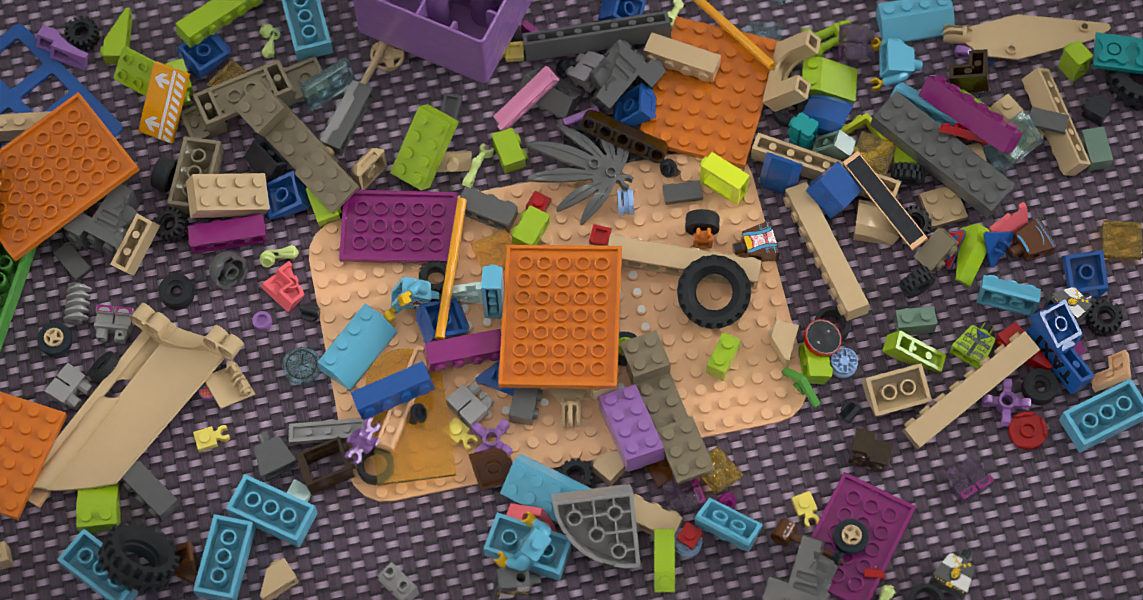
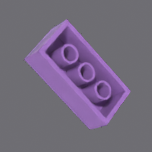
M636 384L599 396V409L627 472L664 460V446Z

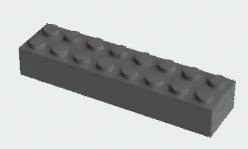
M898 91L890 97L872 118L870 123L872 128L918 164L926 167V171L987 219L1015 186L1012 181L955 136L940 132L938 129L941 125Z

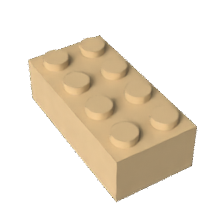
M265 173L192 174L186 181L190 218L248 217L251 214L264 215L270 210Z

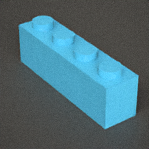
M497 265L483 266L481 291L485 318L502 319L504 299L503 268Z

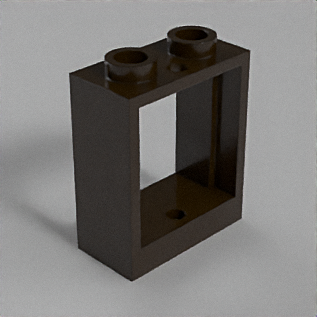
M339 436L295 454L305 484L311 495L355 477L353 469H356V466L353 464L352 457L345 458L349 447L347 443L341 441ZM340 452L346 467L314 480L309 464Z

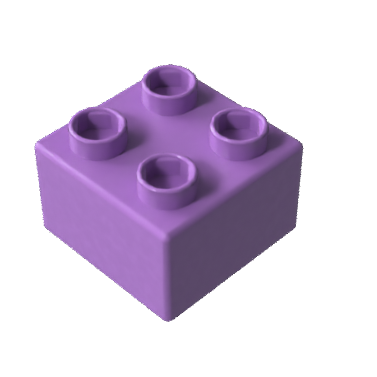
M353 0L358 30L362 34L481 83H487L491 78L532 0Z

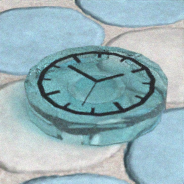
M294 348L284 357L282 363L283 372L287 379L294 384L304 385L310 381L312 382L320 374L317 363L320 357L311 348Z

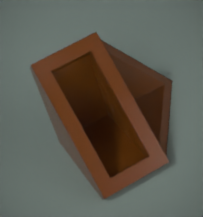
M187 541L177 547V556H180V560L174 575L195 585L199 571L197 554L192 541Z

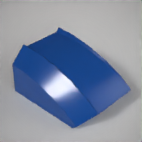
M217 33L209 35L200 44H195L191 48L185 42L177 47L179 58H183L186 67L196 79H202L231 53V48Z
M641 83L623 93L614 103V119L629 126H634L656 117L657 98L652 89Z
M815 94L809 96L810 99L802 113L809 116V119L812 118L818 121L817 134H828L841 130L853 104L825 95Z
M766 152L760 175V183L764 189H769L785 196V189L799 184L803 164Z
M291 171L266 183L270 210L265 213L267 219L285 217L310 207L311 203L305 189L306 186L296 176L295 171Z
M1103 250L1062 256L1068 288H1076L1081 294L1087 292L1092 298L1100 297L1108 291Z
M456 298L451 299L445 339L459 337L468 333L470 329L463 308ZM441 301L420 304L416 310V322L425 343L438 341L435 339Z
M1066 299L1056 302L1030 316L1031 321L1041 336L1060 354L1075 347L1083 335Z

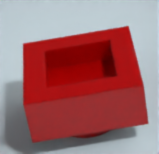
M534 191L526 204V209L531 205L546 212L551 203V198Z
M593 224L589 244L608 246L612 228Z
M686 522L677 535L676 540L693 550L704 532Z
M873 566L872 569L864 568L863 578H881L880 582H882L884 570H877V567Z

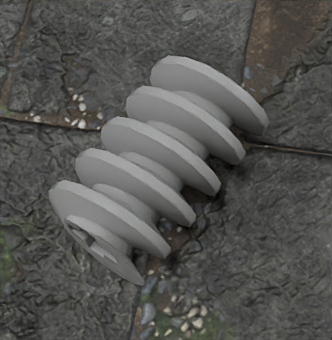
M68 283L69 288L67 289L68 295L66 296L67 302L65 303L66 309L64 310L65 317L63 321L70 325H81L82 321L88 320V316L83 314L89 313V309L84 307L90 306V302L86 300L91 298V295L87 294V292H91L92 288L81 283Z

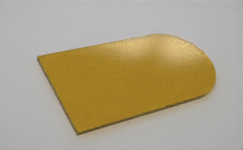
M396 349L381 355L369 368L366 385L406 369L414 349ZM429 372L435 389L427 394L416 397L414 404L421 403L427 410L426 420L412 425L409 423V414L394 452L373 447L378 486L456 476L441 372ZM388 410L372 417L373 419L370 423L372 428L377 423L381 424L379 430L374 432L372 437L377 438Z

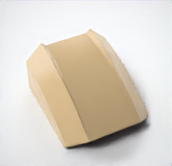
M379 148L368 149L352 165L350 175L360 188L358 190H366L387 168L384 150Z
M859 200L853 240L893 245L900 237L898 232H896L875 203Z

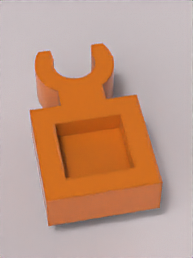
M697 228L693 236V247L712 248L713 234H711V228H707V231H701L700 228Z

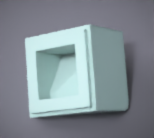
M294 479L287 493L308 502L311 493L307 486Z

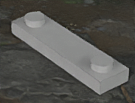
M356 418L289 424V443L291 445L321 443L338 436L341 441H346L358 428L364 429L363 424L365 420Z

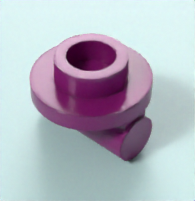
M731 491L722 494L715 500L731 509L736 505V498Z

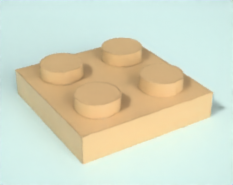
M947 186L919 194L922 207L925 209L924 212L929 214L927 219L931 218L932 222L929 223L932 225L931 229L967 220L968 215L961 198Z

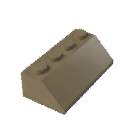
M184 136L167 202L169 206H173L190 215L186 181L192 174H219L224 155L221 141Z

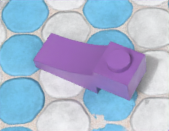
M45 25L41 27L37 34L36 47L51 52L50 58L81 70L86 69L88 53L68 43L61 37L59 30Z

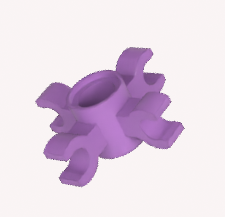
M1005 378L1004 382H1002V393L999 397L985 394L982 398L983 407L993 406L1001 413L1002 427H1009L1011 423L1010 413L1013 408L1029 411V407H1031L1030 398L1018 399L1011 392L1012 379ZM1002 400H1008L1011 405L1003 404Z
M371 417L365 419L363 430L358 428L352 435H349L345 442L354 445L352 450L347 451L345 454L346 459L354 454L355 460L353 464L360 463L362 452L365 454L369 453L380 441V438H374L372 434L379 430L381 424L377 423L372 428L370 423L373 418Z
M503 418L495 429L486 430L475 421L471 426V432L483 439V444L475 452L498 448L506 451L511 456L513 453L512 448L504 444L500 439L510 428V423ZM494 437L497 440L494 443H489L487 439Z

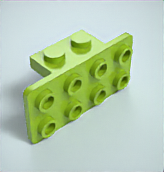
M124 47L119 57L114 79L146 96L155 61L129 47Z

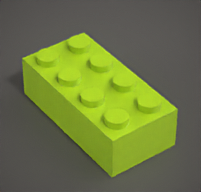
M429 104L419 106L390 173L419 190L430 188L459 121Z

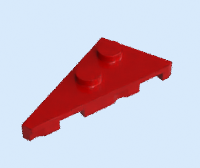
M944 123L938 129L940 132L959 136L969 142L975 140L985 146L989 144L960 123H955V126H951L950 123Z

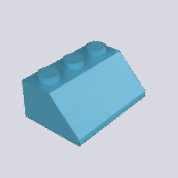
M984 275L976 303L1031 316L1035 313L1039 304L1041 289L1029 284H1018L1014 280L998 279L994 275Z
M710 497L695 517L696 526L747 552L755 544L763 525Z

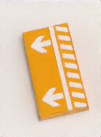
M157 61L154 62L138 129L139 132L170 144L174 143L190 77L189 73Z

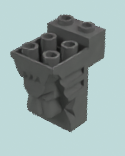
M619 39L604 54L606 57L599 62V65L589 72L591 76L590 81L597 88L589 101L603 113L612 107L632 82L636 85L643 83L647 87L652 88L665 73L664 65L659 60H654L653 58L645 62V58L640 53H635L630 49L631 45L628 42Z
M120 184L109 192L92 218L81 213L67 223L63 229L67 234L66 237L71 242L70 245L75 249L80 250L81 248L87 252L89 247H91L96 252L102 251L106 253V256L113 260L136 214H139L137 209L140 205L134 191Z
M807 535L802 536L790 580L770 576L762 600H829L831 593H828L838 566L832 559L822 555L825 541Z

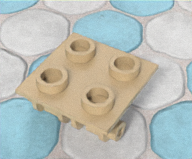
M232 360L226 363V368L212 373L205 381L220 409L255 395L241 369Z

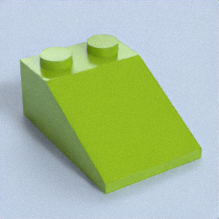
M812 56L803 60L801 77L811 84L808 99H810L809 96L817 94L855 103L856 68L823 57Z
M120 480L114 485L78 490L76 526L79 532L83 529L89 533L109 532L114 525L119 526L121 522Z

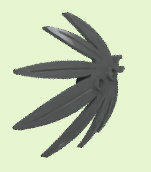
M556 124L558 130L586 152L554 142H527L526 146L546 156L581 169H549L530 175L527 181L564 183L592 180L591 183L585 184L571 192L556 209L557 212L565 210L595 193L588 202L581 217L580 225H583L603 205L615 183L619 184L623 190L627 191L630 185L624 181L632 183L633 176L620 173L626 164L629 151L617 147L615 155L613 144L599 138L606 154L604 155L590 139L580 132L567 126Z

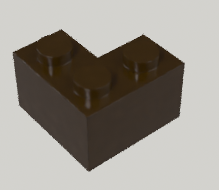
M988 49L970 50L968 64L950 65V84L957 85L968 93L989 91L990 60Z
M856 428L848 463H852L855 467H869L876 472L887 471L893 443L875 439L876 432Z

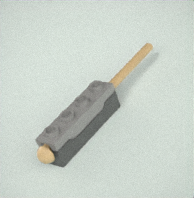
M381 42L362 80L359 83L352 80L351 84L346 86L344 97L338 101L334 115H331L328 119L326 130H323L319 136V140L333 155L336 154L342 157L374 98L373 88L367 86L388 46L387 43Z

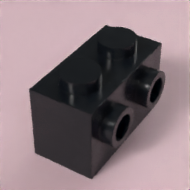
M267 139L253 141L244 156L245 160L257 173H265L266 182L281 177L289 165Z

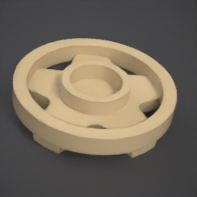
M382 41L373 45L370 52L371 61L374 57V52L377 51ZM388 44L376 68L381 71L397 69L404 61V51L395 49L396 47ZM384 63L386 67L380 66L379 64Z

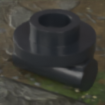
M561 59L556 64L555 71L561 79H565L567 77L565 70L570 66L575 67L576 65L570 59Z
M667 158L660 164V171L664 177H676L681 172L672 159Z
M307 303L300 305L301 315L304 320L311 322L319 318L320 308L317 304Z
M848 402L841 407L840 417L849 424L862 408L853 402Z
M421 403L413 404L411 408L409 423L416 425V423L424 422L427 418V410Z

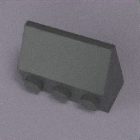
M538 67L525 74L518 92L542 69ZM559 78V81L535 104L542 110L554 113V116L564 119L573 114L586 91Z

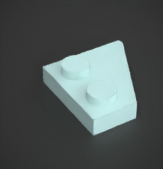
M482 282L453 285L451 299L456 298L458 302L483 304Z

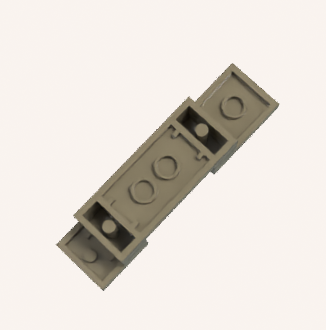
M316 56L283 69L278 59L193 94L196 105L181 111L180 115L189 136L210 139L227 132L228 129L225 121L240 115L233 107L259 81L273 95L282 99L287 106L330 89V85Z
M261 81L233 107L258 134L264 136L296 170V176L331 213L334 214L360 188L341 167L342 163L284 101L273 95Z
M657 330L621 342L620 347L627 362V374L632 385L636 384L664 446V456L668 461L677 485L714 472L715 468L693 416L688 417L670 374L671 364Z

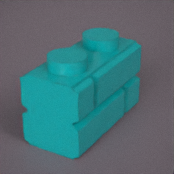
M802 112L797 117L794 116L789 123L790 129L787 133L789 135V143L810 150L816 140L818 121L812 118L809 119V116Z

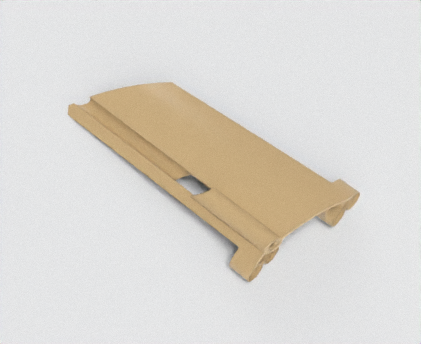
M141 303L131 315L130 320L142 332L119 359L115 369L102 380L58 435L34 488H41L44 491H68L117 484L224 359L233 360L244 346L242 340L233 334L229 335L218 325H214L206 336L178 328L162 313L155 312L147 304ZM117 380H131L118 397H104Z

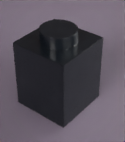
M1093 94L1090 99L1086 98L1081 108L1084 110L1081 116L1101 127L1110 113L1113 104Z

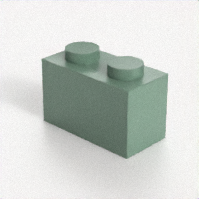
M1097 127L1082 130L1079 138L1091 163L1087 170L1093 171L1110 168L1113 157L1105 128Z
M837 130L816 137L812 151L837 160L849 158L854 153L856 140L841 130Z
M934 306L896 310L893 318L895 332L902 331L908 335L934 333L937 326Z

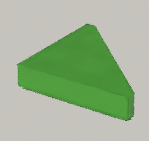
M788 367L782 370L784 376L791 378L795 382L793 386L802 395L806 394L813 407L816 408L821 404L806 376Z

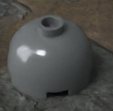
M234 251L218 253L212 259L209 266L211 279L223 290L232 289L231 286L236 283L241 284L248 273L246 260Z

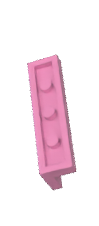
M545 66L493 116L499 123L497 127L500 130L509 129L559 81V78L548 66Z

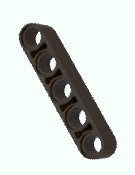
M596 110L586 111L580 121V127L583 131L653 163L663 162L669 148L663 140Z

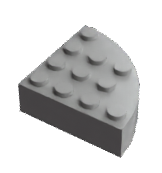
M630 484L550 494L554 513L562 531L570 543L581 553L597 562L614 565V567L641 568L634 497Z

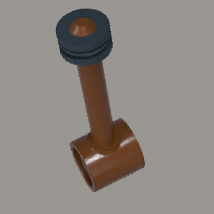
M785 518L780 519L770 535L774 542L784 547L788 546L791 541L800 545L802 539L801 536L796 534L797 526ZM823 548L822 555L832 559L838 567L843 563L844 553L838 550L833 553Z

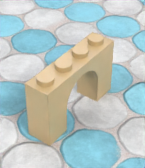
M809 29L776 43L772 59L776 64L769 72L762 101L774 112L808 99L811 84L800 75L790 78L788 76L799 62L818 54L821 39Z

